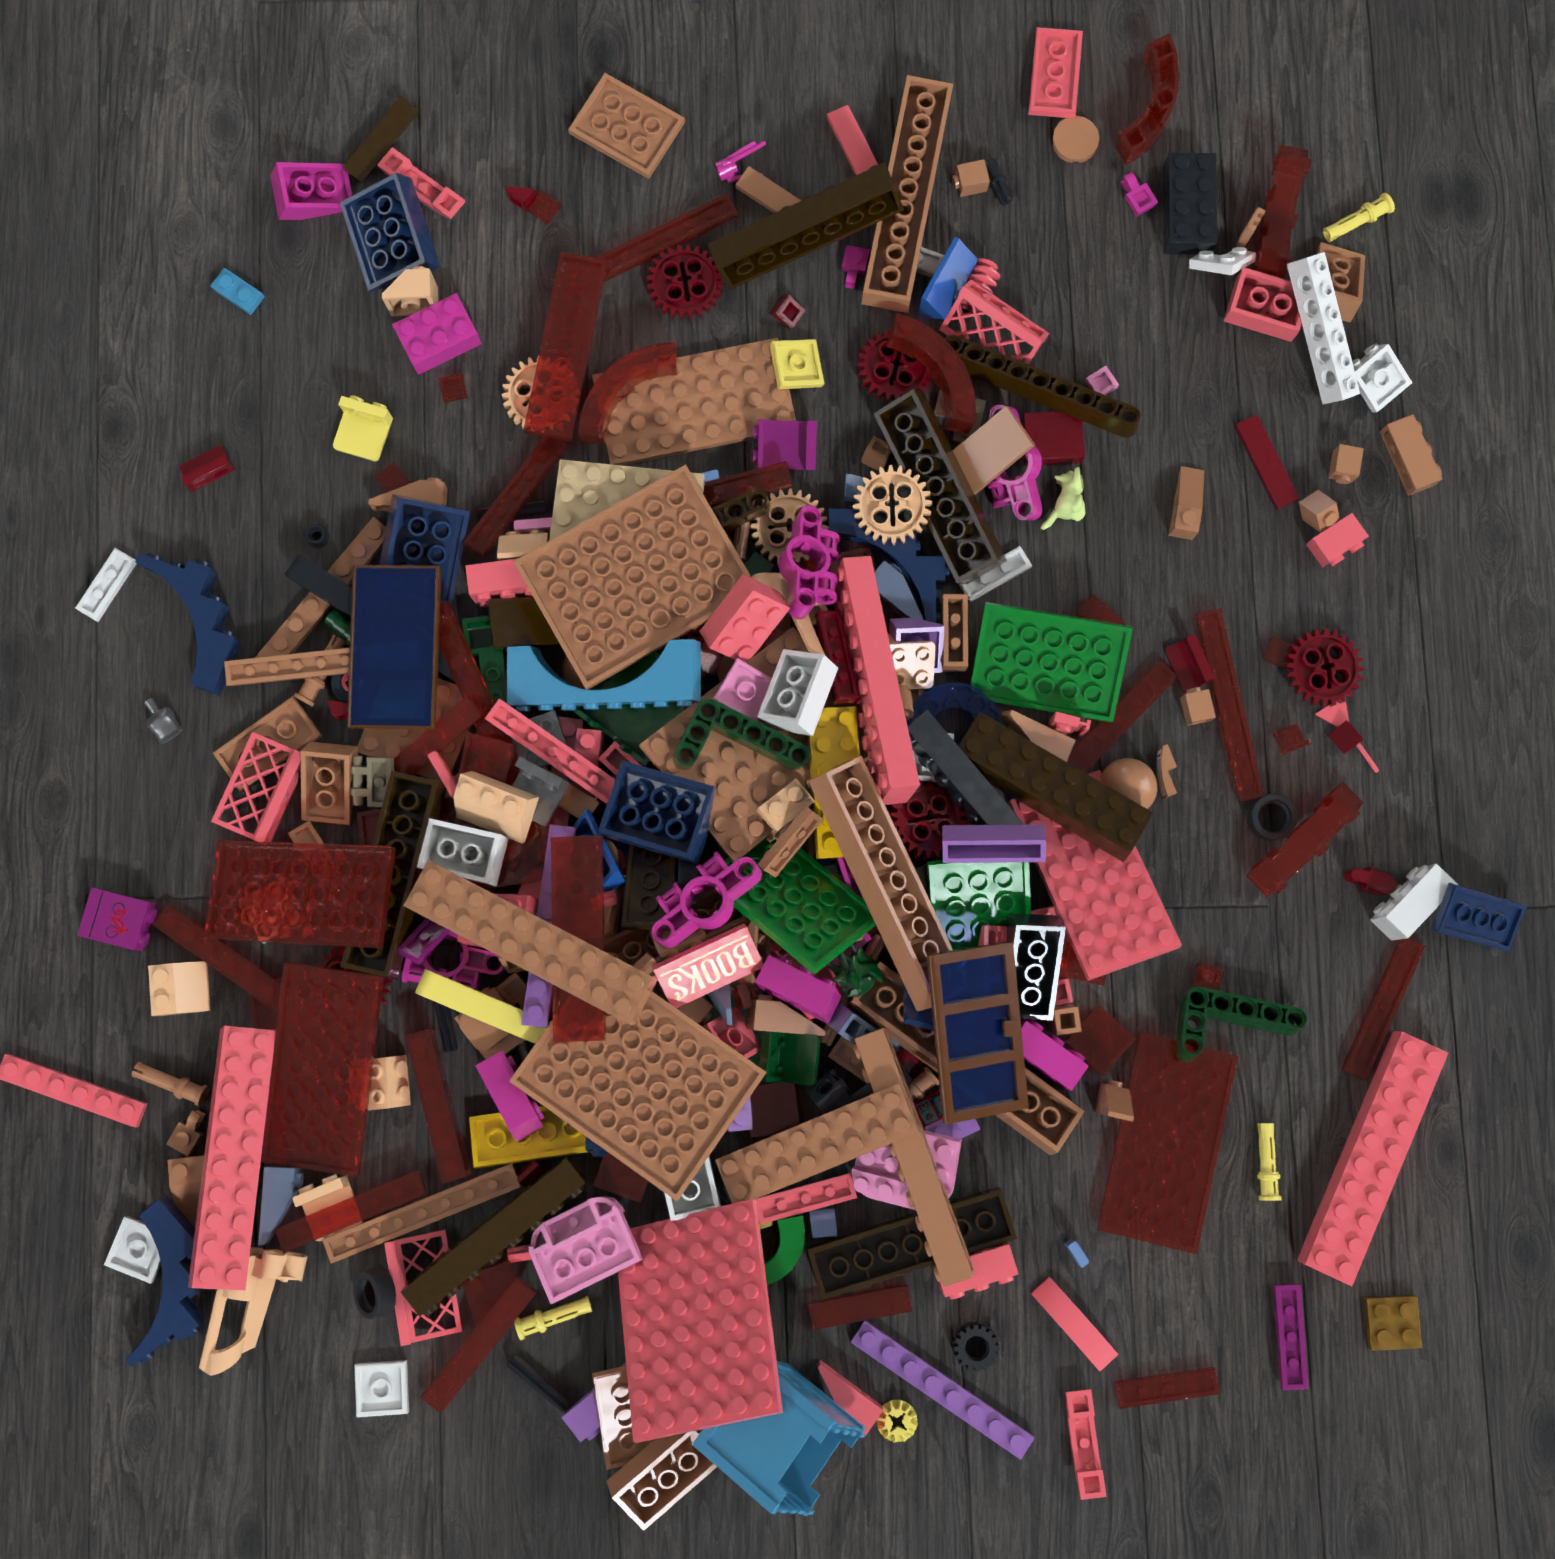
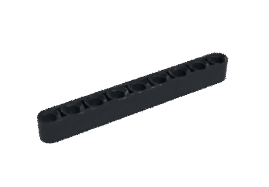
M298 554L284 575L351 617L352 587ZM363 595L362 615H394ZM363 625L390 643L428 641V635L413 626ZM439 643L438 673L469 691L480 675L481 670ZM420 656L421 662L427 665V657Z

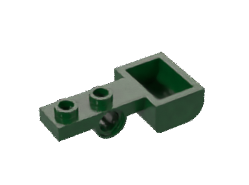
M489 615L462 619L466 655L468 658L479 657L487 714L498 699L507 703V667L504 653H507V648L493 649Z

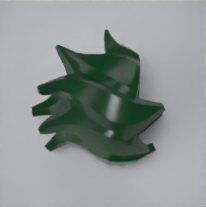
M854 944L850 946V956L844 952L837 956L841 966L830 963L826 965L836 976L832 981L840 983L847 997H860L873 987L876 980L880 983L883 982L882 973L877 966V962L864 954L862 947H859L857 950Z

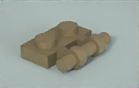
M352 756L350 774H353V787L350 788V795L353 796V805H363V797H367V806L382 807L391 771L394 772V757L369 756L367 757V766L362 765V756ZM363 775H367V788L363 787Z

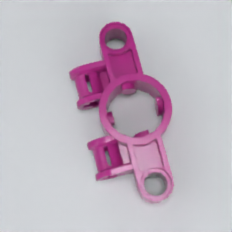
M1006 405L994 406L990 410L989 419L996 415ZM1008 406L1020 422L1017 410L1014 407ZM1034 446L1025 454L1028 467L1023 475L1016 476L1015 480H1012L1004 471L995 478L996 481L990 482L987 485L988 489H991L994 501L992 507L999 508L1011 504L1014 515L1021 520H1036L1042 514V504L1035 480L1041 470L1042 458L1039 450ZM1029 503L1031 506V511L1027 515L1025 513V507Z
M811 505L804 506L793 521L791 541L780 555L778 561L779 571L789 583L787 604L790 609L788 612L796 619L805 618L816 603L828 605L835 603L837 600L835 585L838 582V577L827 570L830 563H834L839 559L837 544L840 541V536L834 531L821 528V513L816 507ZM792 552H801L808 555L816 564L815 572L801 569L794 562Z
M717 851L714 852V856L703 865L699 864L696 866L702 876L692 879L683 890L675 882L673 888L662 896L658 895L655 897L666 915L653 925V938L663 947L672 948L698 928L715 929L725 924L732 915L734 901L761 880L762 871L755 861L749 857H742L728 866ZM753 867L750 875L743 876L746 868ZM715 887L723 898L720 909L716 910L709 918H697V913L692 909L694 896L703 892L704 888ZM667 929H671L668 938L662 939V933Z
M450 931L444 938L456 941L458 934ZM461 943L463 952L460 954L461 964L455 970L450 972L442 968L437 970L430 959L434 952L433 949L420 965L408 958L405 959L402 982L407 983L411 981L419 983L424 970L427 969L444 977L452 978V980L458 983H470V985L465 986L478 991L482 973L500 975L506 969L501 963L498 970H491L489 962L494 957L499 958L498 955L490 951L471 948V946ZM413 972L421 973V976L415 975Z

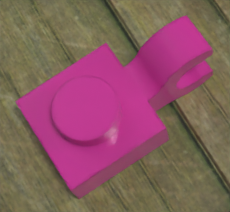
M1132 172L1123 177L1124 180L1121 181V184L1129 192L1124 198L1136 217L1158 204L1147 183L1140 186Z
M850 245L846 246L841 270L848 272L846 288L854 289L857 274L865 275L869 249Z

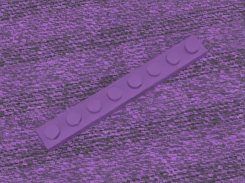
M550 825L537 916L562 929L576 828ZM530 972L521 1025L547 1028L549 1026L554 985Z
M865 1319L850 1340L856 1347L1020 1460L1033 1442L1034 1436Z

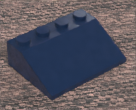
M394 173L340 202L368 291L372 292L390 286L405 269L422 266L430 268L432 272L440 267L411 178Z
M392 494L379 565L440 566V604L452 606L470 511ZM377 577L375 590L383 595L429 602L430 577Z
M622 761L598 832L609 839L699 864L707 839L715 787Z

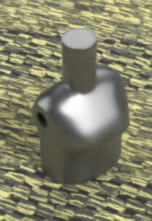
M153 698L145 701V705L152 714L147 719L146 724L161 744L172 740L182 732L174 712L169 707L160 709Z

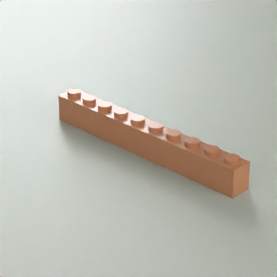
M887 1028L855 1038L856 1045H853L858 1060L862 1059L865 1069H862V1073L866 1083L871 1084L874 1093L901 1083L919 1126L920 1132L889 1144V1149L892 1156H897L900 1166L897 1167L901 1181H906L909 1189L906 1192L908 1202L911 1207L915 1206L918 1214L915 1217L917 1227L920 1232L924 1231L927 1239L924 1242L926 1252L929 1257L933 1256L936 1264L933 1267L935 1277L938 1282L942 1281L944 1287L972 1278L976 1272Z

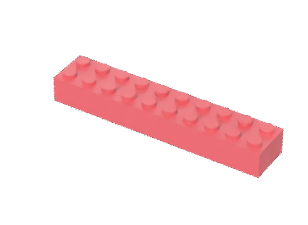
M871 556L842 558L835 571L838 582L835 585L837 600L834 604L835 611H841L860 696L859 701L854 704L858 705L859 713L857 720L864 735L862 746L868 754L867 768L870 774H872L873 781L885 805L907 803L920 786L872 558Z
M223 1026L220 1029L188 1288L246 1291L276 1030Z
M1392 1031L1297 1259L1298 1262L1353 1286L1448 1052L1402 1031Z

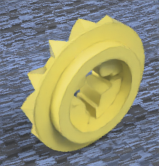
M891 1400L882 1406L883 1412L877 1419L878 1430L885 1439L894 1443L905 1442L914 1435L918 1426L914 1408L903 1400ZM889 1414L896 1418L903 1414L902 1423L906 1428L904 1429L897 1425L891 1430L893 1421Z

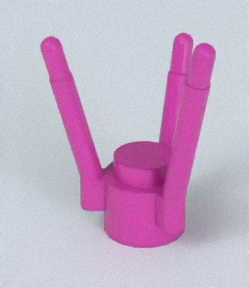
M753 141L728 157L715 162L720 180L727 179L728 184L739 181L742 175L734 176V173L738 172L735 162L765 146L766 142L762 141L756 144Z

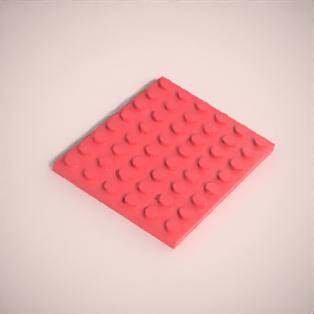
M749 1199L688 1214L686 1218L675 1221L667 1219L630 1228L643 1260L619 1271L618 1278L633 1442L639 1443L783 1413L756 1200Z

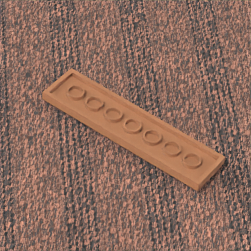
M898 1083L725 1155L715 1161L733 1204L749 1199L755 1200L918 1133L920 1129L901 1083Z

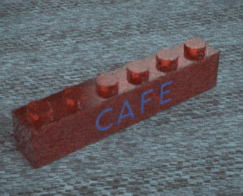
M426 1029L405 1035L442 1184L471 1175L435 1031L434 1029Z

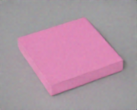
M737 658L713 699L759 721L757 716L772 678Z

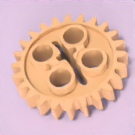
M538 356L535 363L529 357L528 365L520 361L521 369L512 368L514 376H506L510 384H503V389L507 391L502 394L503 400H506L503 405L505 409H510L507 412L509 418L514 417L513 421L516 425L522 422L523 430L530 426L532 433H535L536 429L540 428L542 434H544L546 427H549L551 432H554V425L556 424L562 429L563 424L561 421L564 419L570 422L568 414H576V410L572 406H579L580 404L579 400L575 398L580 396V391L576 389L579 387L578 382L572 381L575 378L574 373H568L567 365L560 368L559 360L552 364L549 356L545 362H542L541 357ZM548 375L551 377L548 382L542 383L539 381L542 376ZM523 388L531 389L527 395L519 394ZM541 392L545 396L541 398L537 394ZM555 395L564 396L559 402L552 401ZM534 408H543V411L540 414H532V410Z
M889 465L888 472L879 467V475L871 471V480L863 478L865 487L857 486V490L861 495H854V499L859 503L853 505V509L860 512L855 514L854 517L855 519H862L858 524L859 528L867 526L866 536L872 532L874 533L873 541L882 537L884 545L888 539H891L892 544L895 545L896 539L900 538L904 544L905 536L908 535L911 539H914V530L919 533L922 532L919 524H928V521L923 516L931 515V511L925 509V507L932 505V501L925 500V498L930 496V491H922L926 487V482L918 484L920 475L918 474L912 478L911 469L904 474L902 473V466H899L897 472L893 471L892 465ZM890 484L894 485L895 504H897L895 506L894 527L891 526L890 507L886 506L890 504ZM902 487H907L911 491V494L906 498H901L897 494V491ZM881 488L887 493L883 499H876L873 496V492ZM903 511H908L912 518L908 522H902L898 519V515ZM880 512L885 513L888 517L881 524L874 520V516Z
M789 489L788 495H784L783 491L779 490V497L777 498L773 493H770L769 511L765 515L753 520L757 523L751 524V530L757 531L751 534L752 539H759L755 543V548L763 547L761 556L768 553V561L771 562L774 558H777L778 565L779 557L792 537V532H787V524H793L796 514L804 506L811 505L817 507L818 500L811 503V495L808 494L803 498L802 490H799L797 495H793L792 489ZM824 508L818 509L822 515L824 513ZM774 512H781L784 518L774 520L771 515ZM825 516L821 517V528L828 530V526L822 525L828 521V518ZM774 535H780L784 540L780 544H775L770 539ZM792 552L793 560L798 566H800V559L802 558L806 563H809L808 555L801 552Z

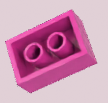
M457 293L392 324L418 375L482 344Z
M769 955L755 981L762 992L829 1024L842 999L838 991L839 988L835 986L836 983L825 977L819 980L807 968L799 966L797 969L790 964L791 961L780 955H777L776 958Z
M1033 1020L1021 1021L1024 1061L1063 1089L1072 1091L1089 1066L1083 1062L1085 1057L1075 1050H1066L1063 1047L1065 1043L1056 1036L1045 1035L1042 1032L1044 1028ZM1008 1037L1003 1044L1009 1050L1012 1049L1011 1037Z
M502 1050L475 1065L516 1142L543 1128L540 1120L544 1116L535 1099L529 1100L531 1096L510 1082V1079L518 1069L511 1055L506 1057Z

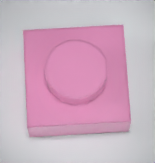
M1104 366L1085 379L1086 384L1091 390L1104 395L1109 394L1119 386L1107 366Z

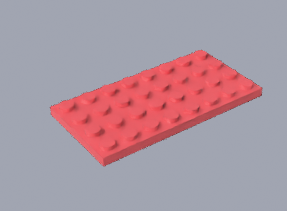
M1100 770L1088 774L1101 781L1100 776L1102 773ZM1016 799L1010 800V808L1024 825H1045L1046 862H1035L1057 914L1066 926L1065 932L1087 981L1179 949L1182 946L1136 846L1127 859L1122 862Z

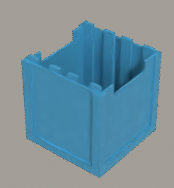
M777 1361L783 1413L702 1429L692 1445L771 1514L787 1512L790 1514L798 1513L803 1516L812 1515L814 1513V1510H812L813 1505L820 1496L811 1487L812 1483L841 1440L852 1448L859 1437H865L866 1434L863 1432L866 1426L790 1364Z

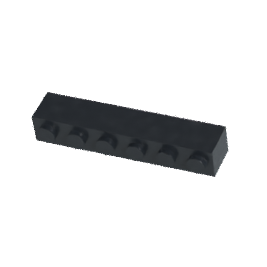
M928 710L919 714L907 725L912 750L917 754L918 761L923 767L928 768L933 773L936 783L950 793L953 803L959 807L961 806L966 812V817L973 825H1024Z

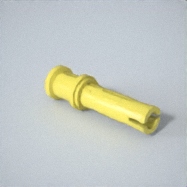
M1383 193L1379 199L1371 203H1364L1357 212L1325 227L1323 235L1328 242H1331L1366 222L1373 223L1377 221L1379 216L1394 212V202L1389 194Z
M1259 1123L1257 1126L1259 1132L1260 1172H1258L1257 1178L1260 1179L1261 1195L1258 1196V1200H1282L1278 1191L1280 1174L1276 1172L1274 1123Z
M585 1296L545 1312L536 1310L534 1314L521 1319L516 1317L514 1318V1324L519 1339L524 1340L527 1335L539 1331L544 1333L549 1326L589 1312L591 1313L593 1309L589 1297Z

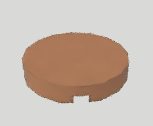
M1085 117L1065 118L1054 129L1053 149L1066 162H1085L1094 155L1098 148L1100 138L1098 129L1093 122Z

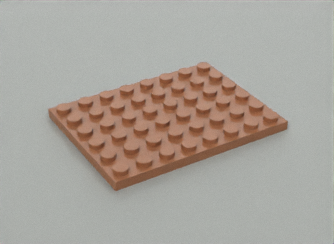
M686 465L513 561L586 690L666 646L669 640H676L705 624L742 574L752 578Z
M792 627L746 663L772 678L783 649L811 652L808 651L800 634ZM722 682L703 695L701 701L707 698L713 699ZM830 689L823 708L856 706L857 716L859 713L858 706L854 703L834 704ZM694 702L692 707L686 708L642 742L639 747L659 771L715 787L708 833L732 863H734L771 834V827L756 811L762 804L794 779H797L812 797L811 786L808 782L811 780L810 765L808 761L803 768L791 770L711 730L693 766L686 770L679 769L673 763V754L695 709L700 703ZM701 708V713L705 717L713 716L710 708ZM730 718L724 719V724L727 728H735L734 720ZM759 719L758 722H760V723H762V724L768 726V725L765 724L761 719ZM858 725L860 756L862 755L864 760L868 754L863 749V730ZM698 729L690 730V735L694 739L702 738L701 731ZM752 729L746 731L748 738L751 740L758 739L756 731ZM776 730L808 747L807 735ZM769 741V747L773 751H780V745L777 741ZM679 752V757L682 761H691L692 758L689 752ZM792 752L793 760L798 763L802 762V755L799 752Z
M651 992L634 1025L627 1024L571 994L512 1076L510 1082L678 1201L760 1083L766 1071L654 992Z

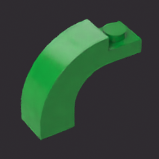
M802 1213L778 1220L780 1232L779 1246L776 1252L764 1261L767 1285L787 1275L801 1256L805 1241Z

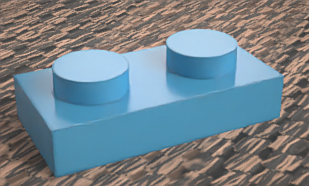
M226 268L221 271L210 286L215 292L249 315H252L265 297L263 293Z

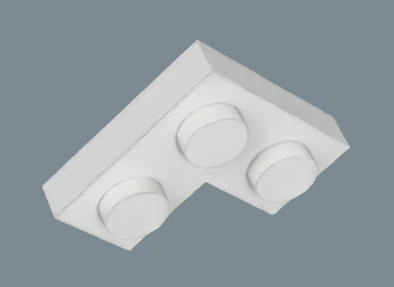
M1235 247L1232 251L1222 255H1215L1213 251H1201L1189 260V269L1233 275L1242 270L1243 267L1254 263L1256 252L1247 251L1244 247Z

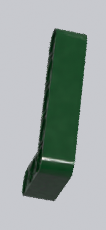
M710 698L704 699L698 704L673 754V763L676 767L682 770L691 768L698 759L711 730L791 770L803 768L811 756L808 747ZM701 708H710L713 716L705 717L701 713ZM730 718L734 720L735 728H727L724 724V719ZM698 729L702 733V738L694 739L690 735V730ZM749 729L756 731L758 739L751 740L748 738L746 731ZM769 741H777L780 745V751H773L769 747ZM679 752H689L692 758L691 761H682L679 757ZM792 752H799L803 758L802 762H795L792 758Z
M1192 987L1180 1002L1175 1054L1181 1061L1191 1062L1203 1051L1207 1019L1293 1036L1306 1025L1307 1015L1302 1009L1203 987ZM1190 997L1196 998L1199 1005L1193 1004ZM1215 1002L1220 1003L1223 1006V1010H1219L1215 1006ZM1239 1007L1244 1008L1248 1015L1242 1014ZM1264 1012L1271 1015L1272 1021L1265 1018ZM1288 1017L1294 1019L1297 1026L1292 1025ZM1187 1020L1193 1021L1197 1029L1191 1028ZM1185 1044L1191 1045L1194 1052L1186 1050Z

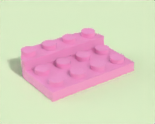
M924 1130L948 1198H950L954 1190L962 1139ZM889 1145L856 1158L855 1166L852 1168L854 1189L857 1192L871 1199L916 1210L915 1206L911 1207L908 1202L906 1192L909 1189L906 1181L902 1182L899 1177L897 1167L900 1164L897 1156H892Z
M602 1196L588 1199L586 1202L543 1222L535 1229L531 1238V1245L528 1247L529 1254L550 1304L556 1303L643 1260L623 1214L625 1210L615 1198Z

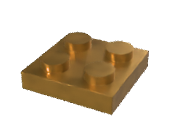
M1416 1295L1364 1297L1369 1350L1422 1348L1418 1299Z

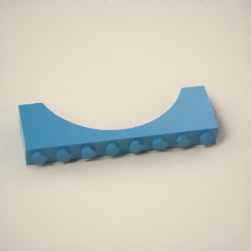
M693 639L669 640L660 657L644 674L625 685L606 690L581 689L565 681L549 666L539 648L532 646L507 647V704L511 707H516L518 712H530L531 707H538V711H553V707L561 706V710H576V706H584L586 710H598L599 705H607V709H622V704H630V708H645V704L652 703L657 708L669 707V703H677L678 707H692V702H701V642Z

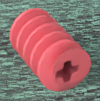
M977 258L978 261L966 282L972 279L993 294L990 288H995L997 283L994 280H999L1000 274L996 271L998 266L988 259ZM963 299L961 307L973 312L971 303Z

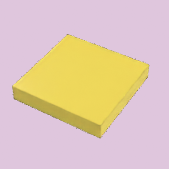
M816 339L772 341L769 344L778 389L822 387L825 384Z

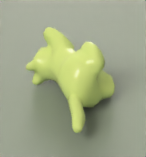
M1076 467L1074 472L1070 470L1060 476H1054L1056 483L1061 486L1062 490L1056 501L1055 509L1041 525L1042 530L1050 527L1057 518L1080 521L1085 516V504L1081 494L1083 491V478L1080 473V467Z

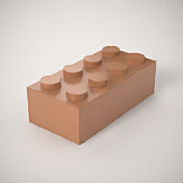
M702 1430L654 1439L606 1481L613 1500L643 1531L717 1467L692 1445Z

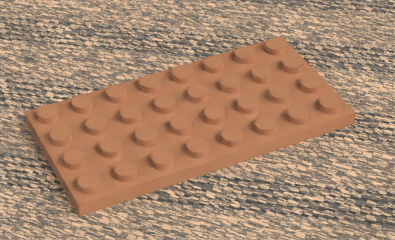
M778 338L593 374L592 377L610 464L623 466L752 440L753 424L758 425L759 419L796 421L790 390L778 389L769 344L772 341H779Z

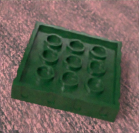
M655 651L588 690H606L625 685L644 674L662 653ZM701 682V694H703L707 686ZM652 703L645 704V708H630V704H622V709H607V705H599L598 710H586L584 706H576V710L573 711L586 720L591 727L602 731L620 745L619 748L630 754L644 766L652 767L654 764L639 745L688 707H678L677 703H669V707L657 708Z

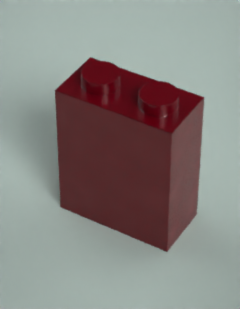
M1059 411L1024 413L1021 425L1039 450L1042 466L1082 463L1085 458V447L1081 420ZM1024 454L1020 459H1024V467H1028V461Z

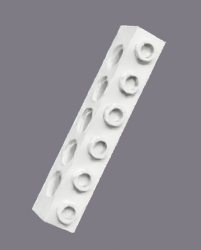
M1325 252L1288 263L1287 267L1322 404L1345 400L1360 394Z

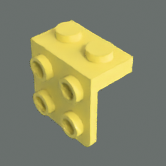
M352 395L349 398L341 396L338 405L344 413L333 442V447L340 452L371 461H378L393 420L391 414L383 404L377 402L368 404L363 399Z

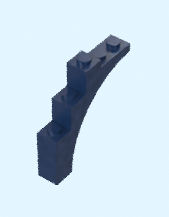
M829 508L828 530L839 534L841 540H848L867 546L898 566L917 596L923 619L940 624V611H936V602H940V587H936V585L943 586L945 578H949L950 569L945 564L944 556H916L920 555V540H916V532H913L914 539H911L908 535L905 536L904 544L900 538L896 539L895 545L892 544L891 539H888L884 545L882 537L873 541L874 533L872 532L866 536L867 526L863 528L858 526L862 519H855L854 515L860 512L859 510ZM882 512L874 516L875 522L880 524L884 523L888 518Z
M138 553L135 563L165 579L177 591L189 610L195 628L197 643L196 666L190 684L198 689L221 696L226 683L224 661L235 660L241 642L234 637L235 633L221 629L229 607L222 603V598L209 594L217 573L210 568L211 564L197 559L196 563L187 560L186 565L172 560L168 564L162 561V557L148 553L145 556Z
M165 1193L139 1215L150 1231L159 1252L162 1266L163 1290L159 1310L150 1331L125 1359L131 1367L139 1361L141 1364H144L155 1354L152 1350L159 1345L163 1348L174 1337L178 1341H181L185 1336L190 1339L201 1329L199 1325L204 1319V1316L189 1300L201 1290L200 1288H188L191 1266L189 1260L192 1258L195 1227Z

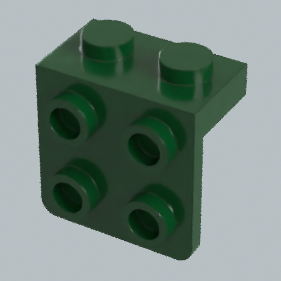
M762 1031L759 1067L766 1071L761 1080L762 1082H784L813 1086L817 1083L820 1037L818 1035Z

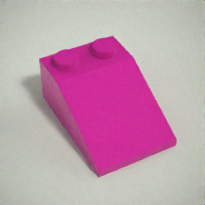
M276 162L270 178L278 219L304 220L341 213L340 202L352 196L348 173L342 169L344 164Z

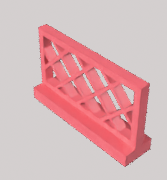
M972 279L962 287L957 300L939 329L947 336L955 335L969 340L968 334L979 333L981 346L986 348L998 346L999 353L1004 355L1003 345L1014 344L1016 355L1009 357L1021 362L1026 358L1024 361L1026 364H1030L1040 346L1050 334ZM963 299L971 303L973 312L963 314L961 308ZM986 314L991 317L993 326L982 327L979 315ZM974 316L977 328L967 330L964 318ZM959 319L962 331L955 332L948 327L950 321ZM1007 328L1011 331L1012 339L1002 341L999 329ZM994 330L997 342L986 344L984 331ZM1019 342H1027L1033 346V349L1030 353L1021 354Z
M252 732L211 822L269 846L301 777L300 751ZM256 739L265 743L268 752L255 757L252 748ZM270 745H272V746H274V747H277V748L271 750ZM282 750L290 753L287 762L277 766L273 754ZM270 756L274 768L261 772L257 760ZM253 762L257 774L245 779L242 772L244 765ZM276 772L278 777L277 784L267 789L263 776ZM259 778L263 790L251 795L247 782ZM243 784L247 797L234 801L233 789ZM265 794L268 804L266 808L257 811L253 798ZM249 800L253 813L241 817L236 805ZM233 807L237 819L229 823L220 820L223 811ZM255 816L258 825L254 834L245 830L242 821ZM239 823L240 828L233 825Z
M446 1230L386 1241L384 1245L388 1270L396 1290L395 1313L401 1346L462 1332L456 1294L449 1299L445 1306L440 1303V1307L443 1310L435 1322L426 1315H421L432 1326L427 1333L416 1335L414 1325L419 1319V1315L413 1321L412 1311L415 1312V1310L401 1293L404 1285L408 1282L406 1273L410 1267L414 1266L420 1271L423 1270L422 1267L414 1263L422 1250L434 1257L433 1261H435L443 1251L445 1253L449 1249ZM441 1236L443 1247L437 1255L425 1248L430 1238ZM426 1239L423 1245L416 1242ZM412 1242L420 1249L414 1258L410 1260L402 1254L401 1244ZM403 1259L409 1263L406 1269ZM451 1302L453 1304L454 1312L448 1308ZM445 1311L455 1317L456 1327L445 1329L437 1323ZM434 1327L440 1329L439 1331L432 1332Z

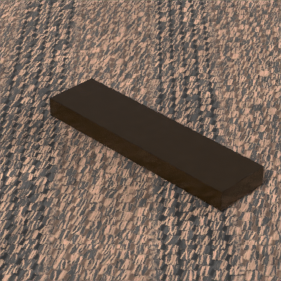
M400 95L343 165L342 169L362 184L419 114V111Z

